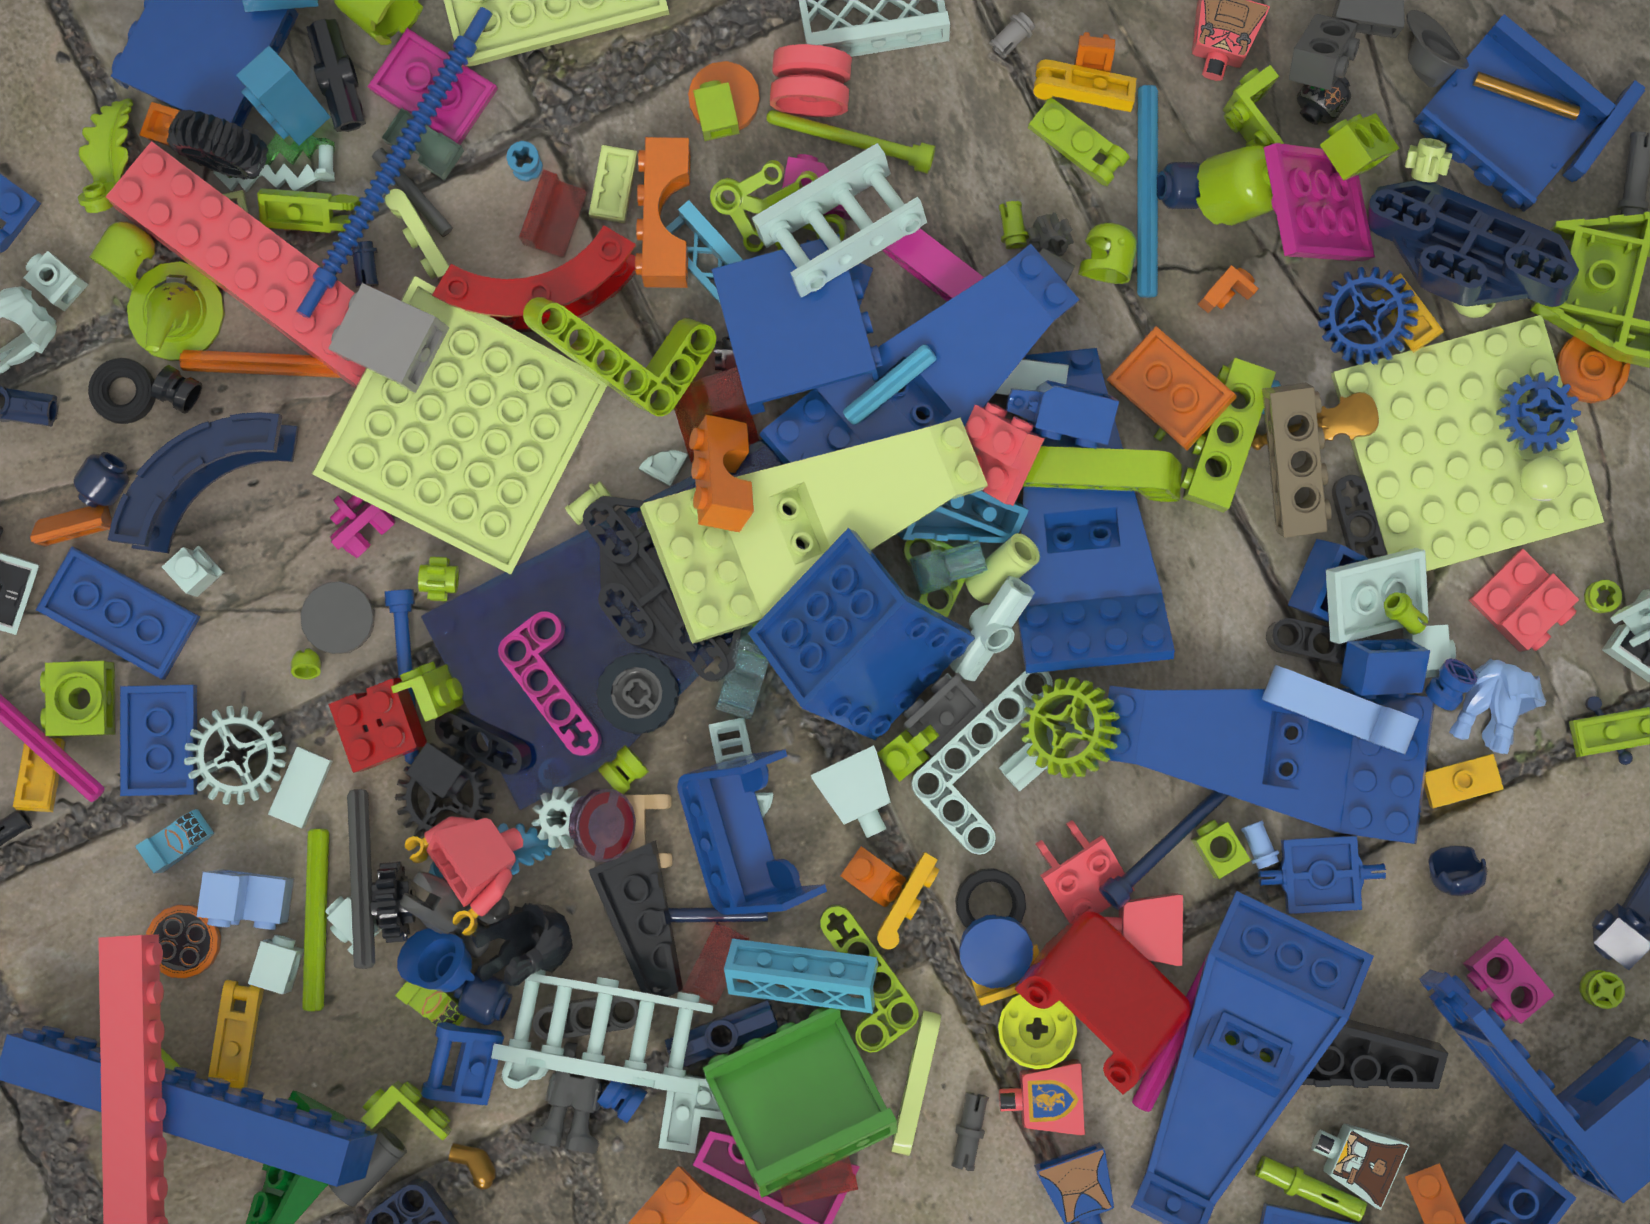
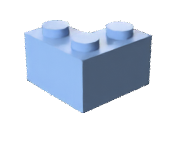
M224 869L203 872L197 917L208 918L207 925L230 927V925H239L240 920L254 921L253 927L275 930L276 924L288 922L294 878Z

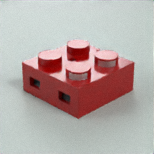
M391 678L367 688L365 693H354L328 704L353 773L369 770L422 749L427 743L408 688L394 694L392 692L391 686L402 682L401 678Z

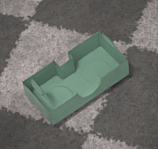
M401 108L382 136L385 143L390 146L398 144L396 137L403 136L401 129L404 127L408 128L407 119H413L412 114ZM426 125L427 133L420 134L422 141L419 143L415 142L416 151H410L409 154L412 155L414 152L419 155L418 163L445 181L464 150L462 146Z

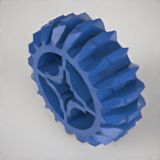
M1359 267L1357 270L1358 279L1354 280L1349 272H1345L1343 275L1347 284L1342 287L1338 281L1334 280L1331 284L1337 291L1336 295L1334 296L1328 292L1323 294V298L1330 302L1331 306L1319 307V313L1327 315L1329 318L1320 320L1318 325L1323 329L1331 328L1322 336L1325 342L1337 339L1330 348L1333 353H1337L1345 347L1342 355L1345 361H1349L1354 353H1357L1356 363L1358 365L1364 364L1366 355H1370L1371 363L1377 365L1379 363L1378 353L1383 352L1385 358L1389 361L1393 359V355L1389 351V348L1393 345L1400 352L1405 350L1404 345L1399 339L1401 336L1407 340L1413 339V333L1405 329V327L1417 326L1418 320L1407 315L1417 312L1419 308L1415 303L1406 304L1415 296L1412 290L1400 293L1406 285L1403 278L1391 284L1394 279L1392 271L1388 270L1383 278L1380 279L1379 267H1373L1370 277H1367L1363 267ZM1367 288L1381 289L1393 297L1386 301L1381 299L1373 302L1367 300L1361 290ZM1352 296L1355 305L1354 311L1345 318V322L1339 325L1340 310L1344 302ZM1361 301L1371 312L1377 311V315H1373L1376 331L1365 320L1359 321V317H1364L1361 314L1363 311L1360 304ZM1398 307V318L1395 327L1385 337L1382 330V322L1385 317L1391 314V310ZM1365 330L1371 334L1375 343L1358 344L1348 340L1343 335L1351 331L1355 333Z

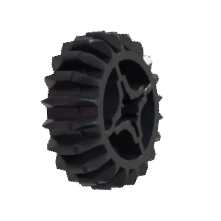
M193 110L178 111L175 119L170 124L167 138L169 146L172 150L177 151L179 155L199 164V166L244 180L257 178L262 169H264L269 149L263 140L257 135L250 133L248 129L226 121L224 118L221 119L212 114L208 115L201 111L195 112Z
M442 747L444 751L451 755L449 747ZM457 749L453 757L462 762L464 753ZM470 756L465 762H462L469 767L465 775L469 777L474 791L472 808L462 799L461 792L457 796L451 794L450 798L453 799L452 802L455 804L444 803L443 806H440L442 798L412 777L410 781L399 779L397 785L407 788L406 794H396L395 800H406L407 806L399 808L397 813L398 815L408 813L411 815L403 824L405 828H410L417 823L419 826L415 830L414 836L421 838L426 831L435 826L433 824L435 820L441 817L446 810L454 811L465 818H473L475 820L483 819L479 816L481 812L492 814L494 809L484 805V799H495L496 794L492 792L484 793V787L491 786L494 783L493 779L488 778L481 781L479 777L487 771V767L482 765L474 770L472 767L476 763V759ZM406 766L404 768L405 773L408 771L410 766ZM419 786L423 787L422 789L426 791L430 798V804L425 816L422 814L418 804Z

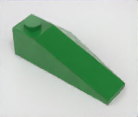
M293 1090L288 1099L298 1103L297 1109L309 1112L310 1109L324 1110L332 1114V1120L342 1123L347 1119L344 1115L298 1091ZM263 1164L262 1170L267 1171L262 1191L257 1192L253 1197L246 1224H294L328 1184Z

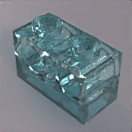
M737 638L731 658L736 665L733 670L726 674L716 709L751 720L769 662L755 643Z

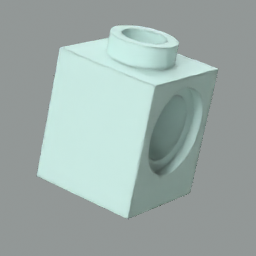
M274 935L273 940L266 939L261 941L248 984L279 994L291 992L304 949L294 946L296 940L281 935Z

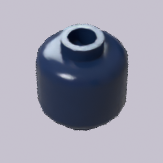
M1172 162L1168 163L1163 171L1158 173L1157 197L1159 200H1162L1167 208H1199L1196 198L1200 197L1199 180L1197 179L1200 163Z
M108 452L88 456L73 479L74 486L79 492L78 498L86 505L94 508L98 505L112 506L129 483V474L126 472L127 465L117 456Z
M476 971L473 973L475 976L474 981L466 980L455 991L454 997L459 999L458 1011L463 1016L483 1025H490L495 1020L501 1021L512 1000V994L508 993V985L505 984L504 980L495 976L482 982Z

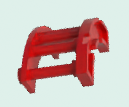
M603 226L591 243L574 258L553 270L525 278H490L465 271L450 264L432 296L456 308L490 316L518 332H532L533 330L528 327L523 318L524 308L531 299L536 297L546 298L564 306L578 318H582L592 313L595 308L606 302L610 297L613 298L636 273V256L631 254L636 244L610 228ZM550 309L543 313L542 325L549 320Z

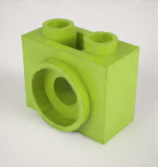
M114 662L45 663V671H42L40 676L41 690L45 693V708L41 710L40 720L42 728L46 729V736L115 735ZM86 689L90 694V703L83 709L78 704V695Z

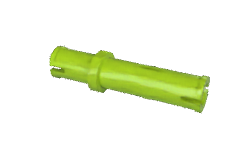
M1262 1156L1257 1164L1255 1176L1283 1188L1284 1193L1289 1196L1296 1194L1357 1222H1360L1367 1207L1365 1201L1304 1174V1170L1300 1167L1294 1166L1291 1168L1266 1156ZM1322 1194H1326L1330 1197H1333V1199L1327 1198Z

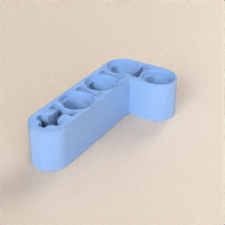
M1278 665L1274 666L1262 700L1402 754H1406L1419 721L1418 718L1373 703Z

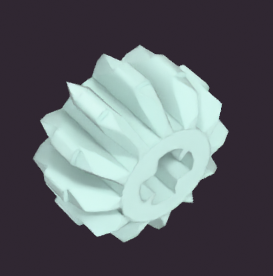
M554 787L552 794L543 793L540 795L543 805H535L532 808L536 813L540 814L539 819L531 822L533 826L542 827L537 837L540 840L548 839V846L551 848H558L562 845L564 849H571L574 847V841L582 843L579 824L581 814L589 798L587 796L578 797V790L576 788H568L565 791L563 787ZM565 811L567 817L561 816V812ZM560 818L566 820V823L562 824ZM589 823L588 829L589 831H592L594 826L591 823Z

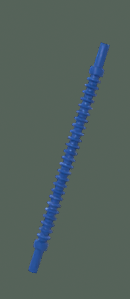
M479 8L464 35L458 36L454 41V50L448 51L450 59L443 60L445 67L438 68L440 75L433 77L434 85H428L429 93L422 94L424 101L417 103L418 111H412L414 118L407 119L408 128L404 127L401 129L403 136L396 137L398 144L391 146L393 153L386 154L388 161L380 164L382 171L375 172L377 179L370 180L371 189H365L366 197L359 198L361 206L354 207L356 214L349 215L351 222L343 225L344 233H338L340 240L333 242L334 250H328L329 258L322 259L323 268L318 267L314 272L313 279L315 281L296 310L303 317L309 319L328 288L332 289L338 279L335 275L343 272L342 264H348L346 256L353 255L351 248L358 247L357 238H363L362 230L369 229L367 221L374 220L372 213L379 212L378 203L385 202L383 195L390 194L388 187L395 185L394 177H400L399 169L406 167L404 160L411 159L409 152L416 151L415 142H421L420 134L427 133L425 126L432 124L430 117L437 116L435 109L442 108L441 99H447L446 91H452L451 83L458 81L456 74L463 73L461 66L468 65L466 58H471L476 52L477 46L475 43L492 17V13L486 8Z

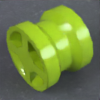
M1603 970L1589 971L1582 977L1579 984L1582 998L1588 1004L1602 1009L1617 1007L1625 996L1623 981L1618 975ZM1596 983H1598V985H1599L1597 992H1595V991H1596V987H1597V984H1596Z

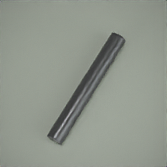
M380 148L374 152L372 158L380 166L382 162L386 163L388 161L386 159V154L388 153L383 148ZM400 168L401 176L394 177L395 184L406 194L408 199L442 237L448 235L453 227Z

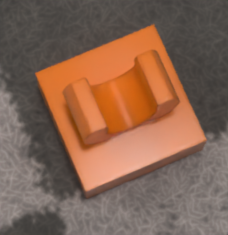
M1085 32L1083 36L1080 35L1074 65L1110 72L1115 51V39H1110L1107 34H1104L1103 38L1091 37L1089 32Z

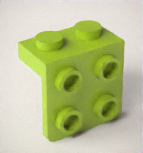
M1271 65L1261 72L1255 68L1247 73L1239 81L1240 85L1232 91L1233 95L1223 108L1225 113L1224 119L1227 125L1235 133L1238 131L1247 141L1246 147L1253 145L1266 147L1274 143L1284 144L1255 105L1256 102L1266 96L1279 77Z
M397 1081L386 1092L380 1088L362 1107L367 1113L361 1120L371 1129L376 1127L395 1105L400 1102L441 1140H444L452 1131L448 1126L451 1119L438 1107L434 1106L430 1110L420 1101L422 1098L421 1092L409 1081L404 1084Z

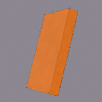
M1157 326L1106 379L1186 451L1237 398L1233 391Z

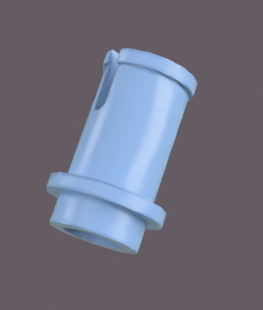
M1263 820L1241 828L1254 857L1251 860L1252 864L1256 863L1258 869H1262L1279 862L1277 857L1279 851H1274Z

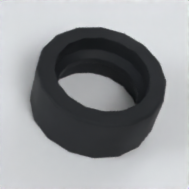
M995 868L980 869L968 875L960 884L955 898L956 913L966 928L976 920L969 910L970 895L978 885L984 882L1002 884L1009 891L1012 897V908L1008 917L1015 918L1019 923L1022 922L1026 911L1025 894L1019 882L1010 874Z

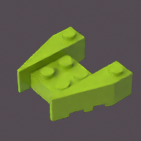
M1650 212L1624 216V214L1613 215L1608 218L1588 220L1583 218L1556 221L1550 231L1560 234L1565 240H1570L1568 249L1579 269L1578 276L1564 304L1549 307L1534 302L1531 305L1530 311L1541 315L1545 320L1616 361L1650 368V321L1632 318L1647 257H1650Z

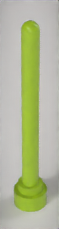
M776 110L769 111L766 116L768 123L864 150L878 143L885 155L909 161L908 165L913 166L914 171L929 174L936 146L921 142V145L913 144V147Z

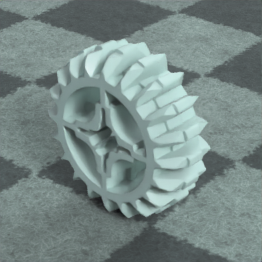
M227 706V718L222 719L220 712L214 710L212 711L214 724L211 725L205 718L199 720L200 725L205 729L203 734L198 730H191L190 735L199 740L197 745L186 743L185 750L196 752V757L185 758L184 764L197 765L198 769L191 771L188 777L189 779H195L199 775L202 776L204 780L197 785L196 789L202 791L207 785H210L213 788L208 795L210 800H214L218 791L224 793L223 804L228 805L231 794H237L238 805H243L245 803L244 793L249 792L251 799L256 801L259 799V794L255 788L260 786L266 793L272 790L271 786L265 781L267 777L273 781L280 780L281 776L272 771L273 766L278 768L285 767L286 762L275 759V754L285 753L286 747H274L273 742L282 738L281 732H276L271 736L268 734L267 731L274 725L272 720L267 721L263 727L258 724V721L262 718V712L257 711L253 719L250 720L246 718L248 707L243 706L240 711V717H234L233 706ZM236 725L249 728L260 738L248 743H241L235 739L228 726ZM218 731L223 751L220 756L205 763L204 748L206 742L213 733ZM226 738L229 739L231 746H234L236 750H245L253 747L252 750L245 753L246 757L241 758L244 761L241 764L244 773L235 761L217 764V762L225 759V754L230 753L226 750L230 746ZM265 748L266 763L258 778L253 780L248 767V759L252 754ZM222 768H230L235 771L243 785L230 786L217 781L210 773Z

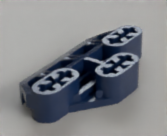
M1415 180L1380 186L1371 196L1368 210L1369 229L1376 235L1393 241L1418 284L1424 290L1466 307L1526 298L1545 306L1556 307L1564 304L1568 299L1569 292L1577 279L1579 269L1560 234L1433 182Z

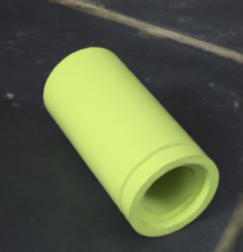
M1019 533L1014 534L967 575L965 582L968 591L978 601L990 603L1008 576L1020 578L1039 562L1040 554L1037 546L1027 536Z

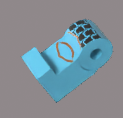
M195 809L183 815L151 838L140 842L135 847L153 873H163L196 850L199 845L213 836L214 832L200 811Z

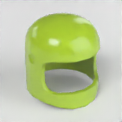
M119 221L107 228L89 258L111 272L127 288L134 290L139 282L136 272L140 264L146 258L152 260L156 248L153 239L147 232L134 224Z
M1102 223L1094 226L1085 239L1086 244L1091 248V259L1080 262L1078 275L1111 284L1128 283L1131 279L1137 252L1135 235L1125 226L1115 223Z

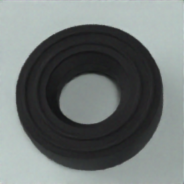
M116 358L104 362L94 371L89 381L88 395L93 408L100 416L114 423L128 424L142 419L150 412L156 398L151 396V388L154 383L153 376L147 368L131 359ZM126 377L135 384V396L127 404H115L109 395L110 386L116 379Z

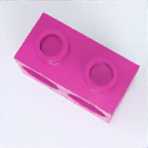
M1496 935L1463 963L1470 971L1466 975L1468 980L1478 991L1482 993L1485 990L1494 1000L1490 1004L1491 1007L1504 1021L1510 1019L1522 1024L1555 996L1505 937ZM1496 957L1500 962L1501 968L1496 976L1490 977L1487 973V964ZM1521 986L1525 994L1524 1000L1515 1006L1511 1001V993L1516 987Z

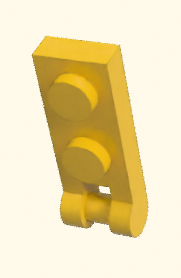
M1048 59L1041 60L1036 65L1035 76L1037 79L1034 82L1033 93L1039 99L1047 100L1055 96L1075 102L1103 106L1113 110L1132 111L1136 92L1137 78Z
M926 852L922 853L877 932V941L884 949H893L898 945V928L904 918L909 920L913 918L921 904V901L916 898L923 885L930 888L940 869L935 867L938 859Z
M226 980L223 985L208 1077L227 1080L230 1082L229 1087L242 1089L247 1088L259 1010L264 995L263 988L250 985V987L241 986L238 981ZM236 1000L246 1001L245 1012L234 1010Z

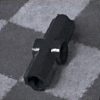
M336 19L314 21L310 26L306 27L316 61V64H314L316 79L323 96L326 97L334 129L336 132L357 130L365 125L366 121L356 87H359L356 71L350 56L346 53L339 24Z

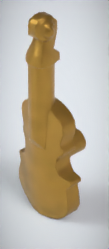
M1358 392L1346 398L1340 397V403L1334 408L1322 406L1321 413H1317L1318 427L1323 429L1325 441H1333L1334 437L1340 434L1348 435L1350 440L1353 441L1356 437L1372 435L1378 428L1379 415L1373 398L1366 393ZM1301 419V423L1287 426L1288 431L1295 432L1299 430L1303 420ZM1255 433L1251 447L1258 451L1264 445H1268L1267 433L1263 435Z

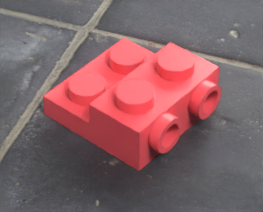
M987 402L986 407L975 405L966 423L965 430L988 484L982 491L1004 504L1014 506L1045 438L1032 432L1034 425L1018 417H1013L1012 420L1005 417L1008 411L990 402Z
M1521 549L1469 601L1519 652L1530 648L1534 651L1540 649L1551 638L1547 631L1556 622L1562 626L1576 614L1577 610L1573 606L1579 599L1554 573L1549 575L1524 549Z

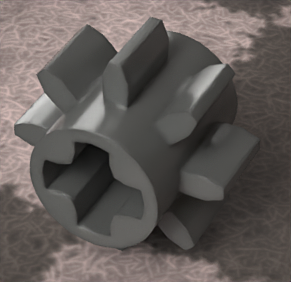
M1054 212L1052 215L1038 216L1033 224V228L1027 229L1031 239L1029 244H1032L1038 252L1044 248L1057 256H1062L1066 252L1068 245L1074 243L1070 234L1072 228L1068 219L1059 221L1057 214Z

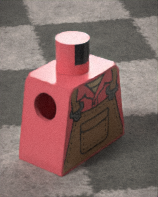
M1198 0L1192 54L1206 59L1202 72L1205 78L1221 81L1223 80L1227 65L1236 68L1241 67L1270 6L1251 0Z

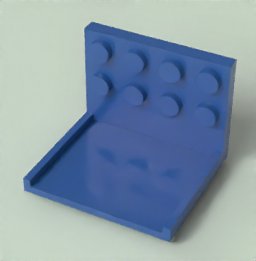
M850 528L831 545L748 633L802 709L873 740L885 734L891 724L915 703L916 698L929 685L935 683L940 678L941 673L955 659L964 654L967 646L975 639L967 628L906 596L857 532Z

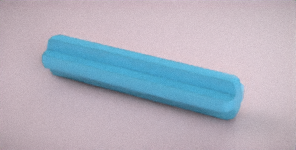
M927 345L920 346L843 410L847 420L853 425L863 421L934 363L937 359L934 352Z

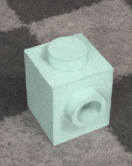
M1448 625L1426 626L1421 633L1415 635L1410 634L1406 628L1403 629L1404 639H1410L1430 650L1425 678L1438 677L1439 669L1443 663L1450 658L1456 659V647L1454 641L1449 639Z

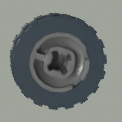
M633 652L615 658V661L604 668L605 671L598 679V689L596 688L597 704L603 713V717L615 728L632 734L650 733L664 726L672 718L679 701V687L674 673L663 661L646 653Z

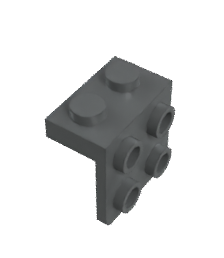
M959 672L953 678L946 673L931 687L930 690L935 695L925 703L920 698L903 714L908 719L903 724V727L913 737L930 724L939 734V737L924 748L932 757L986 707L961 681L963 677Z

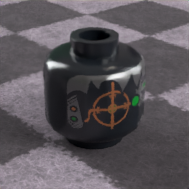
M1338 77L1331 91L1304 84L1297 95V102L1302 109L1300 111L1301 116L1314 125H1317L1319 122L1329 124L1336 121L1351 100L1349 81L1345 77Z

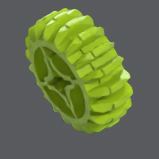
M1070 677L1067 683L1059 678L1055 680L1054 688L1051 685L1045 684L1042 686L1044 697L1037 694L1032 695L1031 698L1036 704L1035 707L1024 708V712L1031 715L1029 721H1022L1020 723L1021 727L1029 729V733L1021 738L1024 743H1032L1026 753L1031 757L1038 756L1035 764L1040 768L1047 766V772L1051 775L1056 776L1060 772L1063 778L1070 779L1073 773L1077 777H1085L1087 768L1093 772L1098 771L1097 759L1103 762L1110 760L1109 755L1105 752L1106 748L1116 749L1118 747L1115 742L1110 741L1111 734L1119 735L1121 733L1119 728L1112 727L1111 724L1117 721L1120 716L1118 713L1108 712L1115 703L1112 699H1103L1105 690L1099 687L1093 689V682L1087 680L1080 684L1079 679L1075 677ZM1073 698L1071 705L1067 704L1061 714H1051L1059 704ZM1087 707L1090 708L1094 717V730L1089 727L1087 722L1089 711L1086 710ZM1059 722L1075 725L1074 729L1081 731L1082 734L1066 731V727L1060 725ZM1047 726L1053 731L1051 745L1047 737ZM1084 740L1090 742L1081 753L1067 758L1069 752L1074 751L1079 742Z

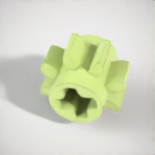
M1422 138L1419 140L1418 147L1410 145L1405 167L1412 168L1411 177L1422 182H1436L1439 174L1446 176L1452 158V153L1445 152L1446 144L1440 140Z

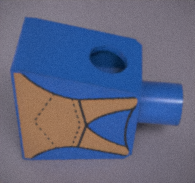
M1100 1142L1034 1165L1037 1175L1064 1224H1071L1077 1221L1080 1224H1103L1100 1213L1114 1208L1106 1153Z

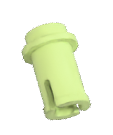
M600 481L596 485L593 483L589 484L590 489L565 507L576 524L580 525L583 522L584 511L590 504L602 496L612 497Z

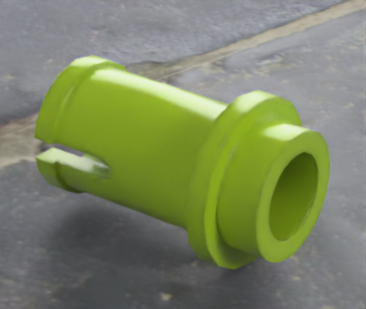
M1020 201L1006 202L1007 207L1002 203L999 205L1004 233L1001 236V242L1005 243L1006 249L1023 248L1027 245V239L1030 236L1024 227L1022 203Z
M1395 592L1386 598L1384 609L1389 619L1397 620L1413 635L1421 633L1426 628L1418 618L1423 623L1428 624V617L1412 604V599L1407 594Z

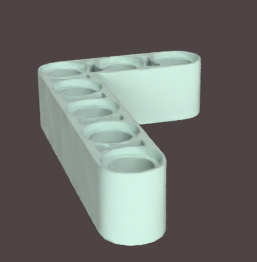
M1026 671L1021 673L942 749L920 767L912 777L911 787L914 794L959 843L971 853L980 855L990 851L995 844V832L952 784L1027 715L1024 712V708L1035 707L1036 704L1031 698L1034 694L1030 693L1025 686L1028 675L1037 674L1042 677L1044 685L1053 686L1052 677L1049 672L1026 674ZM1041 692L1040 694H1037V695H1040V696L1044 697L1043 692ZM1003 699H1012L1017 704L1018 712L1013 719H1005L1000 715L998 707ZM982 723L990 728L991 738L986 744H978L973 740L971 732L976 724ZM951 748H957L964 754L965 761L959 769H951L945 763V754ZM924 773H931L938 780V787L932 794H924L918 788V779ZM950 800H957L963 807L962 816L956 821H949L943 815V807ZM975 827H982L988 834L987 843L981 848H974L968 842L969 832Z

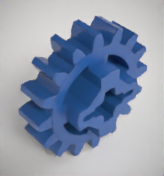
M1543 372L1536 374L1533 380L1527 374L1520 378V384L1513 382L1508 386L1511 394L1500 396L1499 400L1506 407L1497 410L1496 415L1505 417L1506 421L1499 425V429L1505 430L1509 428L1511 433L1506 440L1508 442L1515 439L1520 440L1519 450L1522 451L1528 448L1529 445H1532L1533 454L1542 452L1544 446L1548 452L1557 449V442L1564 444L1570 440L1566 432L1577 430L1578 426L1571 422V419L1580 416L1581 411L1573 410L1571 405L1579 399L1577 396L1568 398L1566 393L1571 387L1569 384L1561 388L1557 386L1558 376L1555 375L1548 381H1545ZM1526 391H1530V394L1527 395V402L1521 405L1517 404L1520 397ZM1537 407L1538 412L1544 413L1547 416L1540 419L1539 414H1533V412L1528 411ZM1560 422L1557 429L1547 436V432L1550 431V424Z

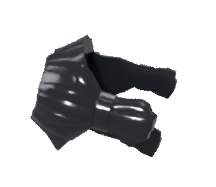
M525 903L523 907L515 906L511 914L503 917L496 923L489 924L485 928L472 933V941L477 948L483 947L489 941L497 938L505 940L500 947L498 955L478 966L477 975L482 982L489 980L494 974L507 966L504 974L505 984L515 987L540 969L553 973L563 964L573 948L570 927L565 916L549 905Z

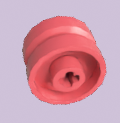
M797 44L779 47L773 54L772 71L779 79L771 83L770 106L787 114L804 117H833L846 113L849 103V88L843 83L850 80L852 57L844 51L822 45Z

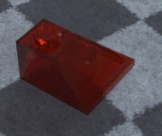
M737 367L703 377L691 383L674 408L691 464L694 461V451L689 446L692 430L695 427H699L706 415L747 423L749 446L760 443L753 417L746 403Z

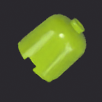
M334 0L336 6L380 45L391 44L390 37L394 36L398 31L403 34L407 28L411 29L423 10V5L418 2L419 0Z
M1253 145L1211 156L1200 164L1197 174L1200 197H1197L1196 201L1203 215L1213 224L1223 223L1232 226L1274 210L1271 202L1273 194L1264 146Z

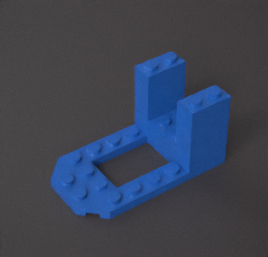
M1430 969L1419 978L1427 991L1433 988L1434 993L1429 996L1433 1005L1576 1179L1621 1203H1625L1650 1182V1042L1644 1039L1642 1041L1628 1036L1566 1089L1555 1096L1552 1092L1555 1085L1550 1078L1540 1069L1535 1072L1526 1061L1530 1058L1527 1050L1516 1039L1512 1041L1508 1039L1502 1031L1505 1024L1492 1009L1489 1008L1486 1011L1469 995L1470 990L1458 976L1454 975L1451 977L1447 972L1441 973Z

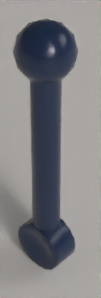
M1597 696L1589 697L1585 703L1586 708L1594 711L1596 716L1604 715L1601 710V699ZM1625 749L1617 750L1619 753L1618 760L1621 764L1628 765L1632 762L1633 756L1629 751H1625Z

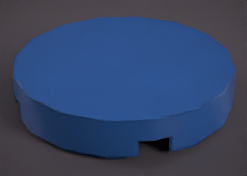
M996 914L985 915L973 921L963 932L959 946V958L966 975L977 984L989 988H1002L1018 982L1029 969L1033 960V944L1026 928L1015 918L996 916Z

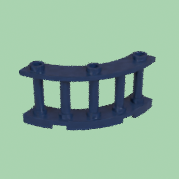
M256 412L239 413L212 422L207 421L184 431L156 451L136 473L138 476L130 485L127 493H123L118 503L107 540L132 544L131 548L169 554L172 539L180 520L191 503L203 490L222 476L245 466L263 462H293L299 427L281 425L282 415Z

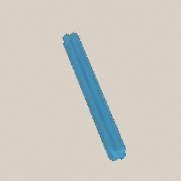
M1142 85L1138 88L1137 293L1142 298H1152L1158 294V90L1155 85Z

